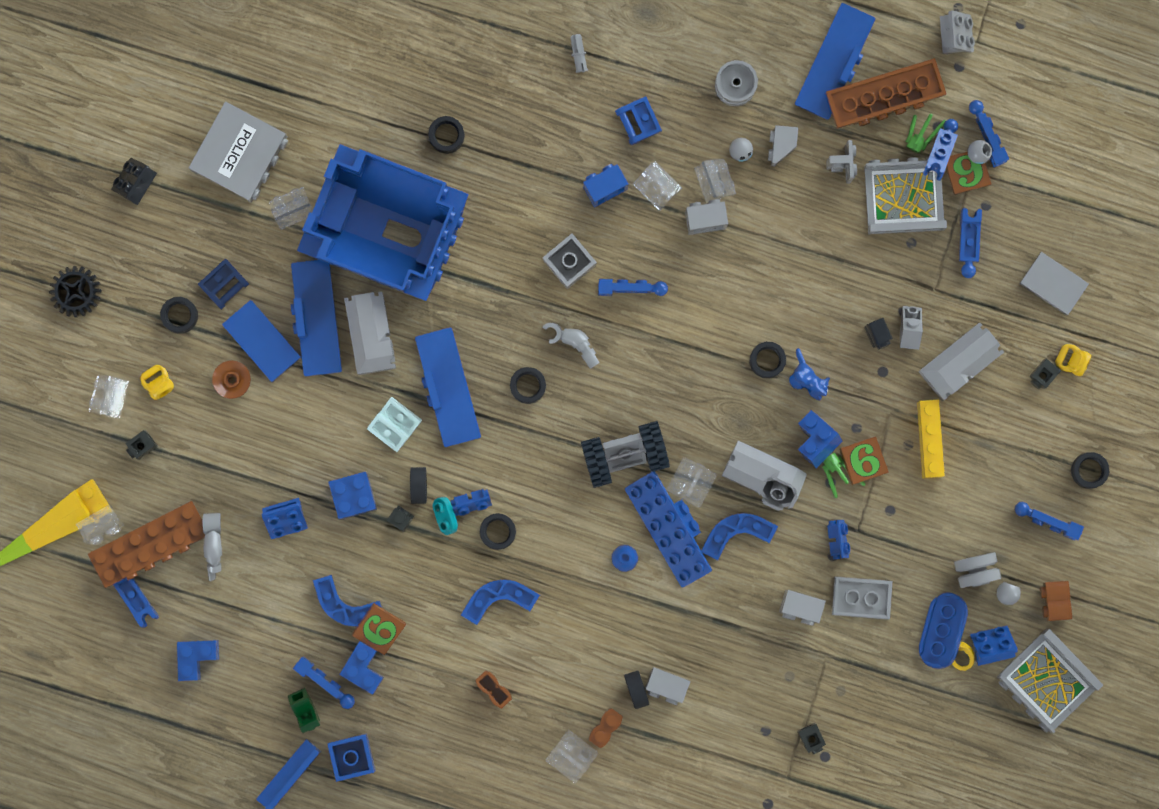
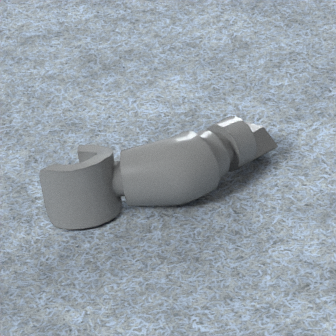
M547 323L542 327L545 330L553 327L557 332L556 337L549 340V344L562 340V343L571 345L574 349L576 348L578 352H582L583 355L581 356L590 369L600 363L595 356L596 352L594 349H590L589 338L583 331L566 328L563 331L556 323Z
M220 513L203 514V532L205 534L203 551L204 557L208 562L209 581L215 580L216 573L222 570L220 557L222 556Z

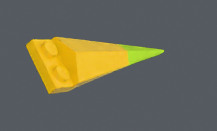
M91 479L72 491L0 552V566L97 523L111 514L113 510L95 481Z

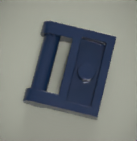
M225 258L198 285L222 310L225 307L224 304L243 287L246 288L249 283ZM236 277L238 282L219 299L216 294Z

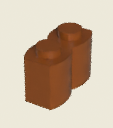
M1069 581L1043 583V587L1040 588L1041 598H1045V606H1042L1043 617L1047 618V621L1072 619Z
M486 670L475 680L479 689L489 694V698L495 706L502 709L512 700L509 690L500 685L496 676L490 671Z
M612 708L606 710L601 717L600 724L592 729L589 741L599 748L604 747L611 738V732L620 726L623 716Z

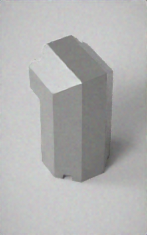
M374 292L351 296V301L349 298H344L358 375L396 369L395 363L392 364V362H395L392 339L390 340L383 292H378L379 296H375Z
M981 323L974 326L918 371L941 401L955 393L1004 353L1003 350H998L1000 344L987 328L983 330L980 328L982 326Z
M737 441L722 476L757 492L759 496L761 494L765 505L779 511L783 510L784 507H788V509L793 508L807 474L786 462Z

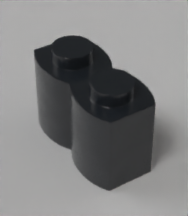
M884 317L864 327L873 348L877 347L880 350L891 344L890 341L893 338Z

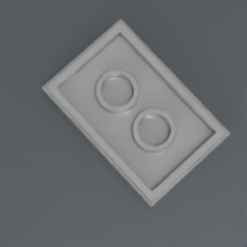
M1040 252L1019 283L1065 315H1069L1089 283L1043 252Z
M834 577L832 615L890 620L893 581Z

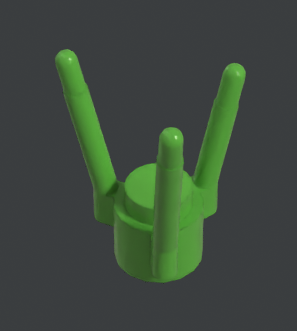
M929 114L919 135L914 134L913 136L917 115H914L908 137L905 141L908 143L906 147L916 153H920L921 150L924 151L940 128L944 126L946 120H943L924 142L925 138L922 136L933 114Z
M833 453L823 461L825 465L822 468L826 472L833 495L837 498L838 495L829 470L832 473L837 471L845 484H848L849 481L840 469L842 466L846 469L844 461L840 456L837 457L836 453ZM864 481L860 482L862 486L866 485Z

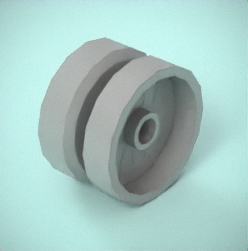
M734 60L727 62L720 68L715 79V91L718 98L729 106L738 107L749 102L757 89L758 78L756 71L750 64L744 61ZM738 81L739 85H734L733 82Z
M993 552L954 561L957 572H969V574L958 578L960 588L989 584L991 581L1002 579L1000 569L986 568V566L994 565L998 562L996 553Z

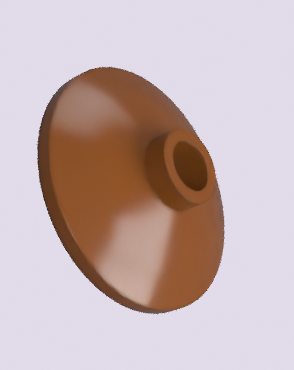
M229 360L217 366L213 373L212 383L219 395L228 399H235L247 392L250 387L251 376L245 365L238 361ZM230 377L236 378L235 383L231 384L229 382Z

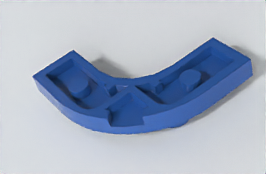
M741 513L731 515L721 520L711 530L701 551L703 554L718 561L726 543L734 535L747 533L770 543L778 526L753 514Z
M332 575L313 580L321 607L329 617L343 625L358 626L373 603L382 608L380 601L358 607L346 605L337 594Z
M492 581L480 587L473 594L461 616L478 625L487 608L493 602L502 599L513 601L526 610L531 611L540 595L515 581Z

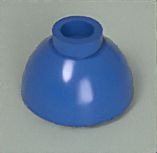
M629 545L618 546L612 553V564L619 571H630L638 563V554Z

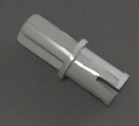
M580 34L572 35L570 39L573 54L571 55L574 57L576 73L586 72L588 69L582 37Z

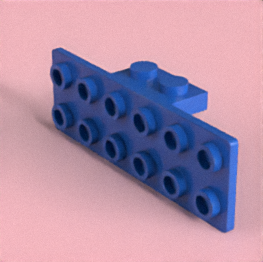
M841 3L796 99V106L826 120L830 119L832 112L827 100L826 91L843 87L847 81H852L855 71H852L855 64L859 65L863 54H860L875 22V17L845 3Z
M322 260L291 263L295 295L293 299L294 304H291V313L296 318V323H293V331L300 339L304 376L342 372L330 264Z
M449 327L416 336L415 340L425 376L421 378L424 389L428 388L430 394L426 396L429 407L433 406L444 447L481 438L452 328Z
M655 471L625 488L626 493L682 588L712 571L693 538L700 534L701 531L698 523L691 516L689 507L683 500L673 503Z

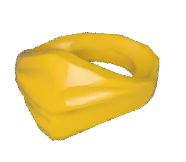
M960 642L958 651H965L970 658V663L966 666H960L954 660L952 665L958 670L966 671L975 663V653L967 643Z

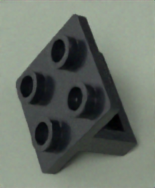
M130 158L123 165V170L119 177L114 180L111 190L138 205L157 172L150 169L146 164Z

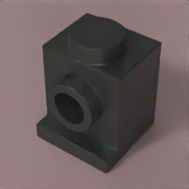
M1046 358L1029 376L1032 379L1031 384L1037 389H1046L1061 370ZM1040 373H1044L1046 378L1041 379L1039 377Z
M146 430L141 431L125 443L128 447L126 449L127 453L132 459L136 457L138 460L158 447ZM140 443L144 444V449L142 450L138 449Z
M398 505L387 521L404 532L414 518V515Z
M816 723L797 731L808 753L816 754L823 750L822 747L826 743ZM814 736L815 742L810 743L808 738Z

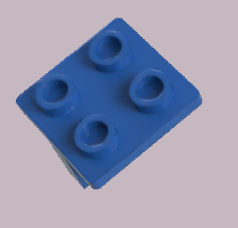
M299 498L262 508L263 513L261 515L271 539L308 529Z
M1008 626L970 634L978 666L1016 657L1015 653L1018 652V649Z

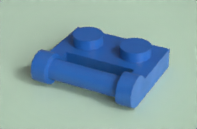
M646 96L615 110L630 138L628 140L630 145H635L644 139L662 132ZM629 111H632L641 131L639 135H636L626 114Z

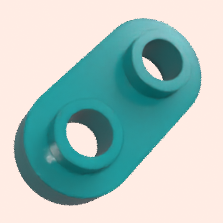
M447 497L436 498L433 501L432 507L439 529L444 535L454 534L458 529V523L451 502Z

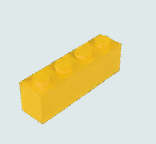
M939 400L917 402L922 479L942 478L945 474Z

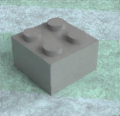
M720 199L708 201L709 203L701 205V202L689 204L690 206L685 211L688 235L725 230L728 226L725 201L720 202Z
M570 234L543 257L544 263L566 289L570 288L597 264L573 234Z
M785 590L779 612L783 613V618L795 620L797 617L802 619L801 623L814 626V623H820L826 601L791 590Z
M652 667L645 689L648 690V695L659 698L660 695L666 697L665 701L677 705L678 702L683 703L690 681Z

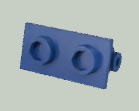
M488 489L471 492L472 499L468 500L467 494L454 497L451 500L455 516H464L471 511L484 510L488 506H492Z
M836 520L829 521V525H827L829 539L836 538V542L829 543L833 560L849 558L850 544L846 538L848 534L847 524L844 520H837V523Z

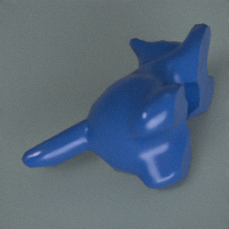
M797 348L796 357L799 365L789 377L790 385L797 390L806 388L811 397L820 401L822 396L827 395L830 378L820 379L817 377L813 369L806 364L801 350Z

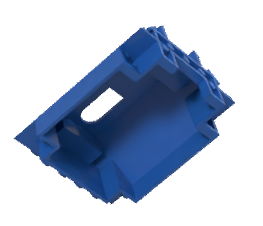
M339 144L335 157L330 159L324 174L325 182L313 212H309L302 229L304 234L297 251L426 301L436 281L439 282L442 277L443 271L441 267L443 264H447L450 256L447 253L450 246H454L457 230L463 224L464 218L462 214L469 194L447 186L446 182L361 149L357 151ZM390 219L418 230L421 234L420 243L415 247H408L383 237L382 235L388 220Z

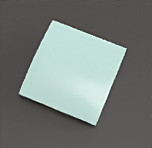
M391 397L380 413L376 415L367 430L398 452L422 420Z

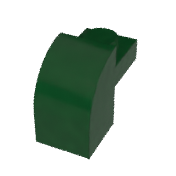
M305 688L288 695L290 707L297 717L302 733L312 731L320 726L319 715Z

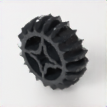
M73 266L72 272L69 267H66V274L60 270L58 273L61 277H53L57 283H50V286L55 288V290L49 291V294L55 295L50 300L56 302L54 305L56 309L61 307L59 310L61 314L66 311V316L70 317L73 312L74 317L78 318L80 312L82 316H86L85 310L91 313L92 309L90 306H98L94 300H101V297L96 296V293H102L101 289H96L101 284L99 281L94 282L97 276L92 275L90 277L92 271L87 270L85 272V268L82 266L79 271L77 266ZM72 277H82L80 281L77 280L74 284L66 282ZM86 281L90 286L89 297L84 294ZM62 286L67 290L65 302H63L61 297ZM68 287L78 289L82 297L72 293V290ZM78 299L85 301L80 306L70 307V304Z

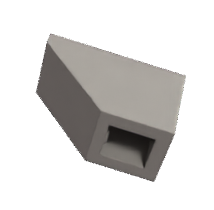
M775 125L774 131H770V142H773V147L769 149L768 161H771V166L775 167L796 149L798 127Z
M903 306L900 326V348L919 350L923 333L922 308Z

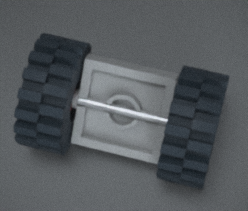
M658 421L638 426L640 433L605 442L603 446L600 437L581 441L593 488L611 484L610 473L647 463V461L651 472L670 467Z

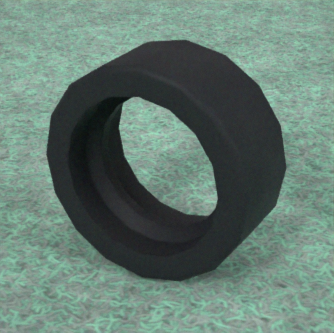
M438 117L432 122L428 132L430 144L440 153H453L464 142L463 126L454 117ZM451 124L456 128L458 136L455 143L449 146L438 143L435 133L439 126Z
M173 297L163 304L160 318L163 325L169 331L182 334L192 330L196 325L198 311L195 305L187 298ZM176 304H183L190 311V319L183 326H175L168 319L169 309Z
M766 341L759 343L752 350L749 363L756 375L761 378L770 379L783 371L786 365V355L780 345ZM764 349H772L778 354L779 364L772 371H764L757 364V355Z
M520 368L511 377V393L521 403H536L545 393V378L535 368ZM526 374L535 376L539 381V390L530 397L521 395L517 390V381Z
M1087 452L1078 456L1073 461L1071 467V476L1074 482L1086 489H1093L1103 485L1110 473L1107 460L1101 454L1095 452ZM1092 459L1100 464L1101 475L1096 481L1088 482L1081 478L1079 467L1083 461Z
M411 467L410 469L411 504L427 503L426 467Z
M491 514L483 520L480 526L481 540L491 549L501 550L507 548L512 544L516 536L515 524L511 518L504 514ZM496 520L505 522L509 527V536L501 543H494L489 540L486 532L488 525Z
M639 671L625 674L624 678L634 708L639 709L648 706V697Z

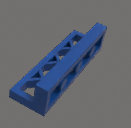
M306 739L256 800L265 809H274L321 751Z

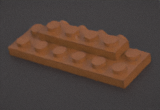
M934 58L826 91V96L836 128L839 129L858 123L859 126H865L870 124L871 119L877 118L878 121L887 119L888 114L894 112L896 115L906 113V109L913 107L914 110L920 109L925 106L924 103L946 96V91Z
M190 501L88 553V556L106 589L125 578L129 581L137 577V572L143 569L145 572L156 567L155 563L161 560L164 563L172 559V554L178 551L182 554L191 549L190 545L205 538L203 521L195 505Z

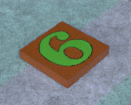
M968 152L950 156L946 168L954 195L991 185L986 163L976 164L972 162L968 157Z
M876 436L839 449L852 485L889 473Z
M373 603L352 633V636L385 655L406 626V622Z

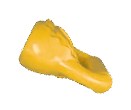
M1065 344L1061 347L1055 363L1062 371L1072 372L1076 376H1083L1091 360V354L1082 351L1075 345ZM1070 348L1073 350L1072 356L1067 363L1068 365L1063 366L1062 363Z
M154 365L141 374V385L154 400L163 398L174 388V384L168 377L166 369L161 365ZM161 371V376H158L153 381H150V383H147L145 381L157 372Z

